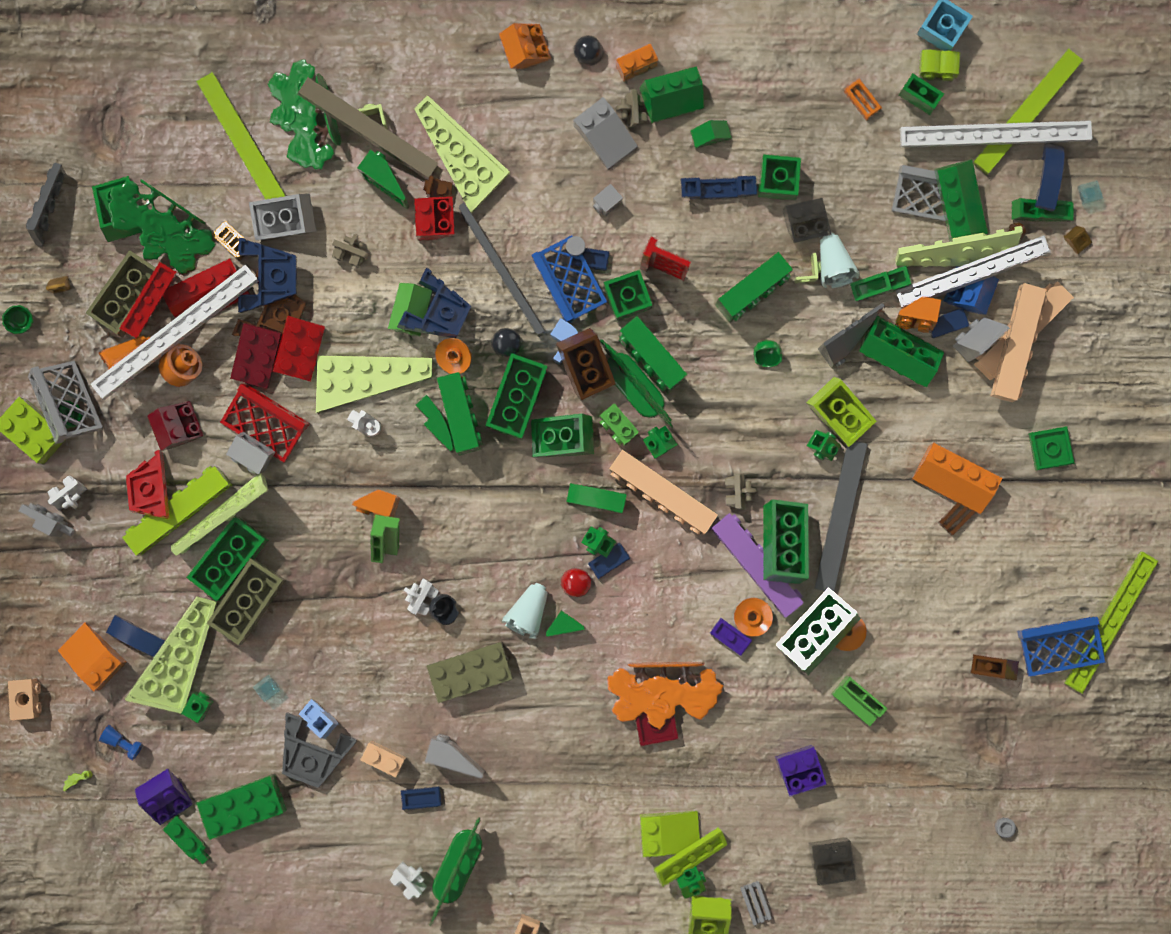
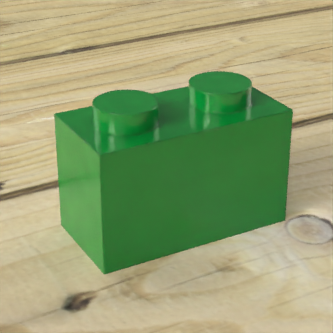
M913 73L898 94V96L928 115H931L944 95L943 92Z

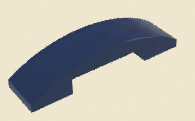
M1044 143L1042 154L1043 167L1035 207L1054 212L1063 175L1064 147Z
M737 176L736 178L680 179L682 198L729 199L757 195L756 176Z
M114 615L106 633L153 657L166 641L117 615Z

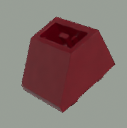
M190 401L160 407L147 415L160 451L176 448L203 437Z

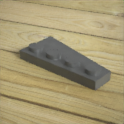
M55 162L52 169L50 168L47 172V181L45 185H42L39 200L34 203L33 214L26 223V229L35 245L43 247L45 242L42 240L43 232H48L50 226L48 223L49 213H54V197L59 196L66 174L62 165Z

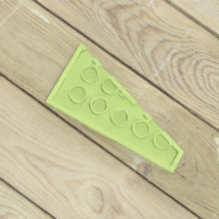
M427 95L415 107V112L472 214L510 174V171Z
M1022 226L1015 227L1014 231L1004 232V229L996 230V234L992 235L980 233L953 238V242L942 243V240L935 241V244L931 246L919 244L898 248L895 259L896 266L961 267L1017 246L1022 235Z
M318 356L316 413L432 378L433 359Z
M257 474L172 544L171 551L176 556L180 553L184 554L193 543L200 541L207 533L224 521H230L239 510L246 508L253 500L265 493L268 487L263 474Z
M196 596L131 689L125 701L182 713L209 629V625L206 623L214 612L216 601Z

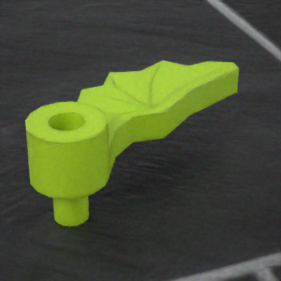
M87 770L83 771L82 774L73 773L69 775L68 779L64 781L63 791L78 784L81 779H90L92 772Z

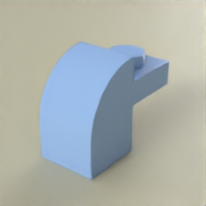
M560 318L550 335L551 338L560 342L578 332L571 324ZM558 351L553 360L560 365L562 359Z
M312 699L299 713L308 722L307 726L321 739H326L338 725L337 720Z

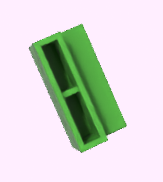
M399 283L388 329L404 332L412 336H421V332L399 329L397 326L404 311L424 319L432 291L416 284Z
M375 515L370 534L371 562L383 564L385 554L397 556L399 550V518Z
M846 676L831 693L868 726H871L877 717L880 718L888 709L849 676Z

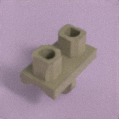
M632 89L630 93L625 94V99H621V105L616 106V112L621 113L623 119L626 118L627 128H633L636 125L647 122L646 112H638V107L645 106L642 95L637 94V90Z
M354 234L352 238L345 236L344 242L349 243V245L335 239L333 241L334 250L332 257L336 260L343 261L345 254L348 253L352 255L349 264L359 268L363 260L367 261L369 255L366 254L367 252L355 248L356 246L362 248L364 244L358 241L359 235Z
M738 473L725 478L726 488H735V495L726 496V506L746 509V501L752 500L751 493H757V489L751 488V481H745V474Z

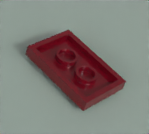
M243 323L230 379L266 389L269 388L282 333Z
M642 712L635 719L640 746L678 739L674 715L670 719L665 720V724L661 729L654 727L648 722L645 712Z

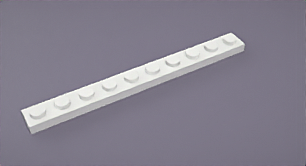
M1091 121L900 128L901 148L1087 142L1092 140Z
M246 265L93 381L91 386L103 400L107 399L255 285L258 279Z

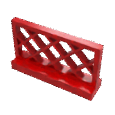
M650 237L642 255L640 269L647 272L649 266L684 281L691 262L657 247L658 239Z
M159 262L119 329L138 339L177 272Z
M241 383L237 389L238 392L220 423L237 434L245 432L243 425L253 423L255 434L249 436H256V439L261 442L259 435L269 433L271 444L266 446H272L275 451L273 456L285 463L310 423L247 383ZM242 396L247 399L249 407L239 410L238 400ZM260 407L263 409L265 418L255 420L253 408ZM250 410L252 421L243 423L240 412ZM237 413L239 424L232 425L227 422L230 414ZM276 417L279 419L281 428L272 430L269 419ZM266 420L268 431L259 433L256 422ZM292 427L298 432L293 439L288 440L285 429ZM282 430L284 441L275 443L272 432ZM285 443L287 451L284 456L277 453L275 445Z

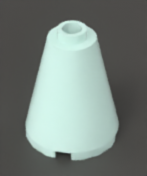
M834 233L825 234L820 240L822 286L827 288V285H831L832 288H838L853 282L852 278L855 276L857 279L859 278V271L839 236L834 235Z
M539 583L531 584L503 617L502 623H506V627L524 636V634L528 633L530 634L529 638L536 639L548 592L545 591L546 587Z

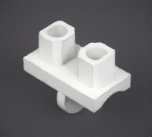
M352 410L347 419L353 423L352 427L368 437L376 436L381 431L379 421L362 410L360 414Z
M69 475L63 479L65 487L62 490L58 487H53L48 491L50 497L48 500L49 504L56 507L59 511L63 508L67 509L69 506L76 509L78 507L76 501L81 498L80 494L87 490L82 483Z
M422 579L420 585L414 583L411 589L405 587L404 591L408 593L405 600L410 602L407 610L415 615L417 613L427 615L429 605L423 603V600L426 596L432 599L435 598L439 590L425 579Z
M404 862L394 870L393 876L390 879L395 886L403 883L407 887L403 893L408 900L415 896L418 898L427 888L423 882L424 878L420 875L423 869L419 867L415 870L411 865L408 867Z

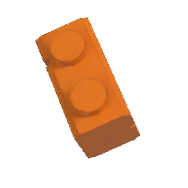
M651 44L616 59V68L623 82L658 66V58Z

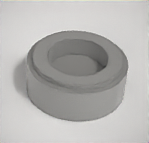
M578 236L569 238L566 243L567 252L572 256L583 254L585 251L584 240Z
M1003 817L996 821L995 831L999 836L1009 838L1014 835L1016 826L1012 820Z

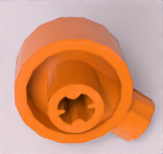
M178 343L159 360V371L164 380L169 384L184 387L199 376L203 364L197 351L190 346Z

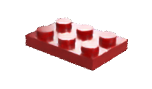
M287 316L272 372L311 382L325 326Z

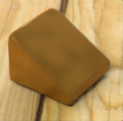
M1075 226L1063 236L1076 254H1079L1092 243L1086 229L1081 226Z
M68 276L51 279L46 286V290L53 294L71 289Z

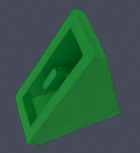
M709 120L690 130L695 149L732 139L727 120Z
M561 610L547 630L546 637L585 630L584 625Z

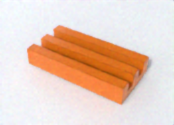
M860 78L844 89V93L866 121L882 109ZM858 85V87L862 90L865 96L875 107L874 110L871 108L866 99L861 95V93L855 86ZM850 90H852L855 93V95L858 97V99L865 106L869 113H867V111L864 109V107L860 104V102L857 100V98Z

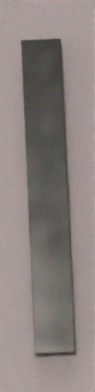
M462 203L458 207L460 213L536 335L541 337L545 334L544 329L466 204Z
M855 441L850 447L846 446L814 589L826 591L829 588L833 592L835 590L867 448L866 443Z

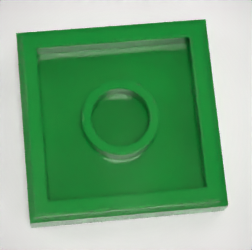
M1067 426L1028 433L1035 471L1075 464Z

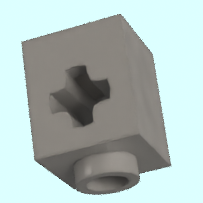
M610 184L593 198V207L599 214L602 213L604 216H607L623 202V197Z

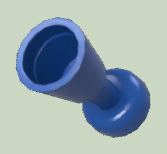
M108 725L102 732L99 742L113 747L120 746L128 751L127 757L133 761L140 753L143 743L137 741L132 745L122 739L123 735L116 729Z

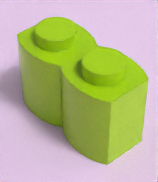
M922 50L920 53L919 76L925 80H933L935 77H940L944 81L954 80L959 75L960 52Z

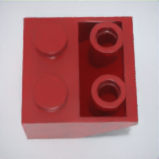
M453 196L414 198L416 237L418 241L438 240L455 235Z

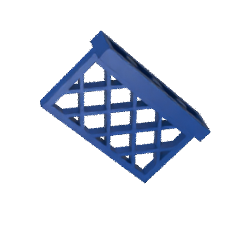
M572 235L531 255L564 320L568 323L607 303L583 255L581 254L578 257L561 252L563 245L567 243L569 238L573 237ZM549 252L558 253L555 263L548 262L544 255ZM560 254L571 257L568 267L557 264ZM573 258L582 262L581 271L570 268ZM556 267L567 270L564 280L555 277ZM569 271L580 274L577 284L566 281ZM582 275L590 277V288L579 285ZM565 284L575 287L573 297L564 294ZM578 288L588 291L585 301L575 298ZM590 292L599 294L602 301L596 304L588 302ZM574 301L584 303L583 310L577 314L572 309Z
M1092 616L1018 630V638L1021 640L1028 677L1105 663L1098 629V617ZM1093 629L1095 637L1090 643L1082 636L1086 630ZM1069 633L1077 637L1072 646L1063 641ZM1048 637L1058 640L1053 650L1044 645ZM1034 640L1040 644L1034 654L1028 650L1027 641ZM1080 640L1089 645L1083 654L1075 649ZM1061 643L1070 648L1065 657L1056 653ZM1042 647L1051 652L1046 661L1036 656ZM1091 648H1094L1098 651L1099 659L1091 660L1086 655ZM1072 651L1081 656L1076 664L1067 660ZM1053 655L1062 659L1060 665L1055 668L1048 664ZM1036 658L1043 665L1039 671L1032 672L1031 663Z

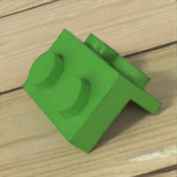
M612 404L599 417L601 419L599 422L606 431L609 429L614 434L612 438L618 445L621 443L623 446L627 445L639 433L616 404Z

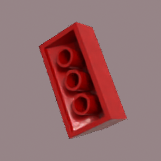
M229 258L169 287L163 297L175 319L237 272L238 268L235 262ZM247 290L242 295H250V293ZM236 298L233 302H231V303H230L229 305H227L225 308H227V307H229V306H231V305L237 303V302H238V298Z

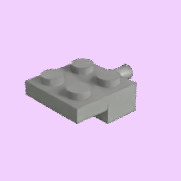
M39 504L21 505L19 512L35 519L33 528L49 536L62 537L63 533L70 537L73 535L75 529L67 526L68 523L63 521V516L57 513L46 512L47 508Z

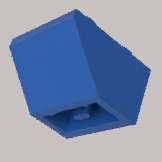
M992 276L946 293L943 301L960 309L963 308L968 312L986 315L999 279Z

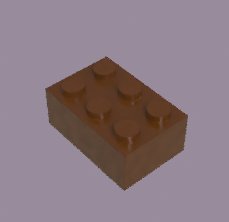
M591 328L555 343L573 390L581 400L616 385L599 338Z

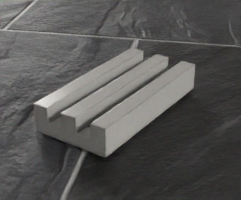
M759 881L741 886L740 889L753 925L765 922V920H771L772 918ZM755 886L765 910V916L762 915L753 890ZM746 889H749L759 916L757 919H755Z

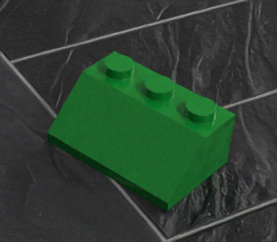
M697 66L644 80L639 88L651 123L704 109L703 82Z

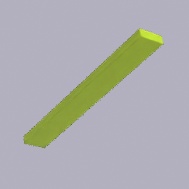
M1068 49L1006 124L1031 123L1081 64L1083 59ZM1013 144L987 145L973 164L988 175Z
M211 72L197 80V84L265 200L284 197V192L214 73Z
M1140 551L1098 624L1104 656L1158 563V560L1143 551ZM1093 632V634L1091 635V637H1090V639H1089V642H1090V643H1091V641L1093 640V638L1095 637V636H1094V632ZM1086 644L1085 648H1084L1083 651H1082V654L1085 652V650H1086L1087 647L1089 646L1088 644ZM1091 648L1086 657L1091 660L1099 659L1098 651ZM1099 664L1073 668L1064 684L1083 694Z

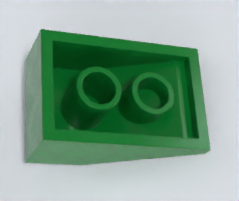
M370 149L357 167L361 177L408 210L410 206L388 165L389 162L386 160V156L379 151L375 153Z
M129 176L92 186L100 229L107 242L142 233V229L139 227L128 231L114 229L111 222L112 215L108 207L112 200L110 196L111 188H120L126 181H130Z
M581 413L531 419L532 456L534 458L594 454L593 416Z

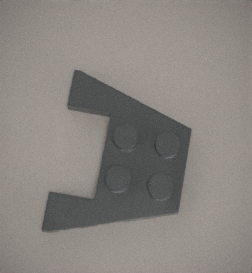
M286 712L282 774L319 788L358 739L340 733L334 751L325 749L297 738L303 718Z

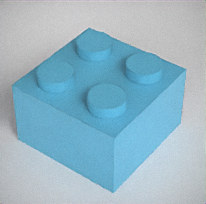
M938 0L917 35L942 51H951L973 15L949 0Z

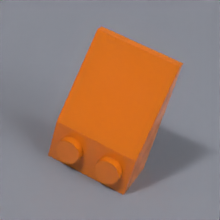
M86 622L58 650L78 677L93 691L101 690L127 663Z

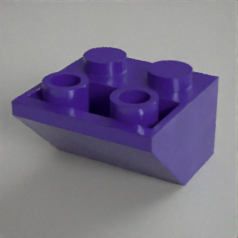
M813 745L775 756L780 775L789 796L827 785Z
M169 769L135 788L138 805L159 825L193 805L181 782Z

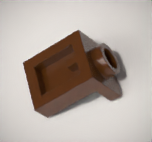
M429 176V181H425L424 191L427 198L451 197L453 182L434 179V176Z

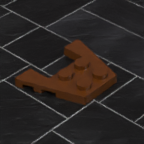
M257 270L256 275H255V277H256L257 279H258V270ZM297 295L265 305L258 324L255 326L283 333L287 316L301 319L307 304ZM238 319L232 335L240 337L243 323L248 322Z

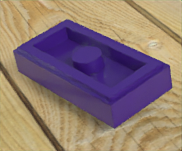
M722 618L718 620L710 631L712 636L740 656H742L752 642L751 639Z

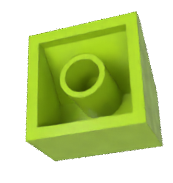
M692 896L688 934H728L731 923V899Z

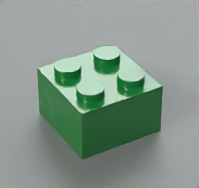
M763 154L760 165L758 197L796 200L799 193L801 158Z
M640 270L603 283L616 322L652 309L653 305Z

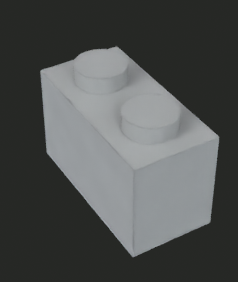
M242 432L236 435L226 455L231 457L233 462L246 466L249 472L259 475L266 470L275 451Z

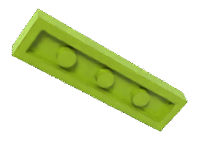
M717 827L654 868L659 883L663 887L681 876L686 869H692L727 846L722 830Z

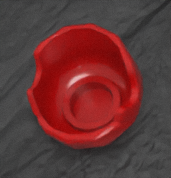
M571 568L565 571L561 577V587L564 593L571 597L586 595L591 588L590 575L578 568Z

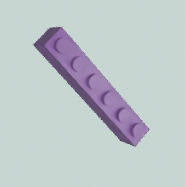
M727 514L710 529L784 618L788 617L804 603L801 600L803 596L797 589L793 590L789 586L790 583L763 580V547L760 544L756 546L752 541L753 535L747 529H742L740 526L741 521L735 514Z

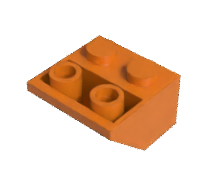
M513 23L499 33L511 69H524L551 59L540 24Z
M924 296L920 297L899 311L894 325H899V328L902 329L915 328L922 333L933 331L938 320L941 300Z
M378 489L353 501L352 505L357 507L356 511L367 515L373 512L375 515L394 517L400 497Z

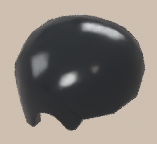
M589 35L583 36L574 45L575 58L582 64L594 66L601 61L604 55L603 46L597 38Z
M503 328L494 333L491 339V347L497 355L509 357L511 353H518L521 347V337L517 331Z
M439 594L431 600L429 606L431 618L441 625H450L455 622L459 615V611L456 608L457 602L448 594Z

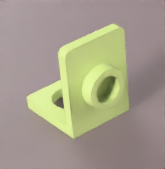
M367 104L364 108L357 109L366 116L380 113L383 127L387 129L381 104Z
M813 253L811 256L812 276L796 277L794 283L817 281L818 273H821L820 262H817L816 253Z

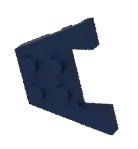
M238 238L239 256H259L258 294L240 295L238 297L239 313L297 295L296 255L251 242L244 238Z
M426 268L419 281V285L436 292L435 297L424 319L404 311L397 328L457 338L471 305L454 290H449L444 285L445 282L440 278L437 279L431 274L432 271Z

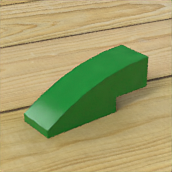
M1019 198L1012 201V220L1040 222L1074 221V202L1057 200L1054 212L1036 208V200Z
M903 266L852 282L850 286L854 299L857 302L912 285L913 282L908 267Z
M425 395L416 404V407L428 418L424 425L452 453L454 445L448 425L437 406Z
M570 483L566 502L622 514L627 494Z

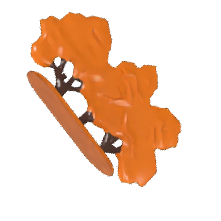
M705 662L628 663L629 667H638L640 671L636 675H631L625 669L619 668L614 672L613 676H608V690L620 697L612 709L617 719L621 722L635 720L642 712H645L648 722L658 729L663 727L666 719H670L675 714V707L677 705H681L690 716L703 719L708 714V711L717 704V695L722 693L723 685L717 682L716 673L712 669H705L699 675L690 672V667L703 666ZM645 667H661V674L649 678L645 672ZM666 667H681L683 675L677 680H669L666 677ZM687 676H689V679H694L696 686H691L688 683ZM641 677V683L638 684L637 678ZM697 677L702 679L700 683L698 682ZM684 678L685 682L681 684L680 681Z

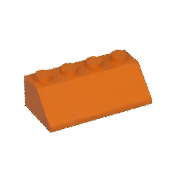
M936 443L928 446L912 480L957 503L959 502L962 506H966L978 514L984 511L1003 479Z

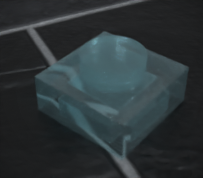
M1098 180L1077 187L1083 205L1103 199Z
M267 675L253 686L264 702L281 690L270 675Z

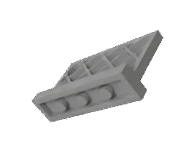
M906 165L900 166L891 211L945 221L944 215L938 216L933 208L941 203L940 194L937 191L938 187L935 188L933 185H937L935 171ZM903 178L910 179L914 187L906 192L901 186ZM924 182L929 183L933 189L926 195H923L918 187ZM916 188L921 198L912 203L907 193ZM935 192L940 201L931 207L925 197ZM905 196L910 205L905 209L897 208L898 199ZM922 199L929 208L923 213L918 212L914 206Z
M75 361L41 369L39 366L30 369L29 381L56 444L63 442L67 438L102 430V425ZM72 368L73 377L70 378L62 374L63 369ZM50 372L57 377L54 382L45 379L44 374ZM59 377L69 382L67 388L56 384ZM71 384L80 387L81 392L79 395L68 390ZM53 388L63 392L61 399L52 396L51 391ZM66 394L76 398L74 405L63 401ZM78 400L87 404L88 408L86 411L75 407ZM60 404L71 409L68 416L59 412ZM72 411L83 415L81 422L70 418ZM85 417L92 419L95 426L89 427L83 424ZM67 421L78 426L76 431L67 432L65 427Z

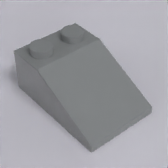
M604 97L573 120V126L607 169H610L638 147Z
M310 193L249 202L255 240L316 232Z
M985 317L980 321L975 319L968 326L970 330L966 334L962 332L955 338L957 342L953 347L967 362H970L982 355L1009 327Z
M439 734L431 739L425 762L478 778L483 777L485 770L454 741L449 740L450 736Z

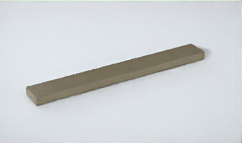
M309 77L299 90L297 95L425 179H429V176L438 164L436 161Z

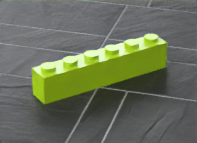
M209 466L202 472L203 475L200 478L192 479L187 483V488L183 491L178 490L171 496L172 499L168 502L170 518L165 519L145 515L138 526L133 525L125 531L126 535L122 538L136 556H142L232 486L219 467L214 466L212 468V466Z

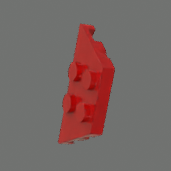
M156 450L154 457L148 462L144 460L137 469L132 470L126 475L129 510L132 513L168 519L170 516L163 452Z

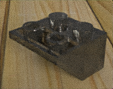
M823 198L785 206L783 214L793 243L831 235Z
M847 837L808 843L817 886L856 880L851 843Z

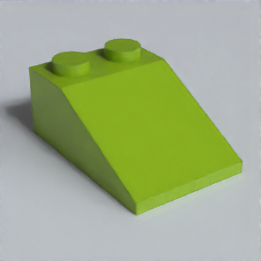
M833 377L806 402L847 447H850L877 422L846 384L836 377Z
M698 811L640 814L643 857L677 854L700 839Z

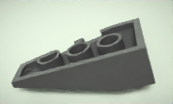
M883 303L862 316L861 319L853 322L845 330L843 329L818 348L830 367L833 365L838 367L847 361L845 357L852 351L885 305Z

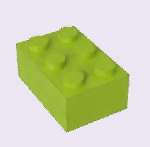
M18 397L0 417V432L36 463L44 465L63 443H55L44 414L25 398Z

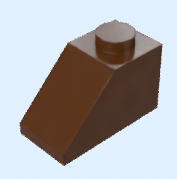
M973 654L971 674L1017 681L1019 661Z

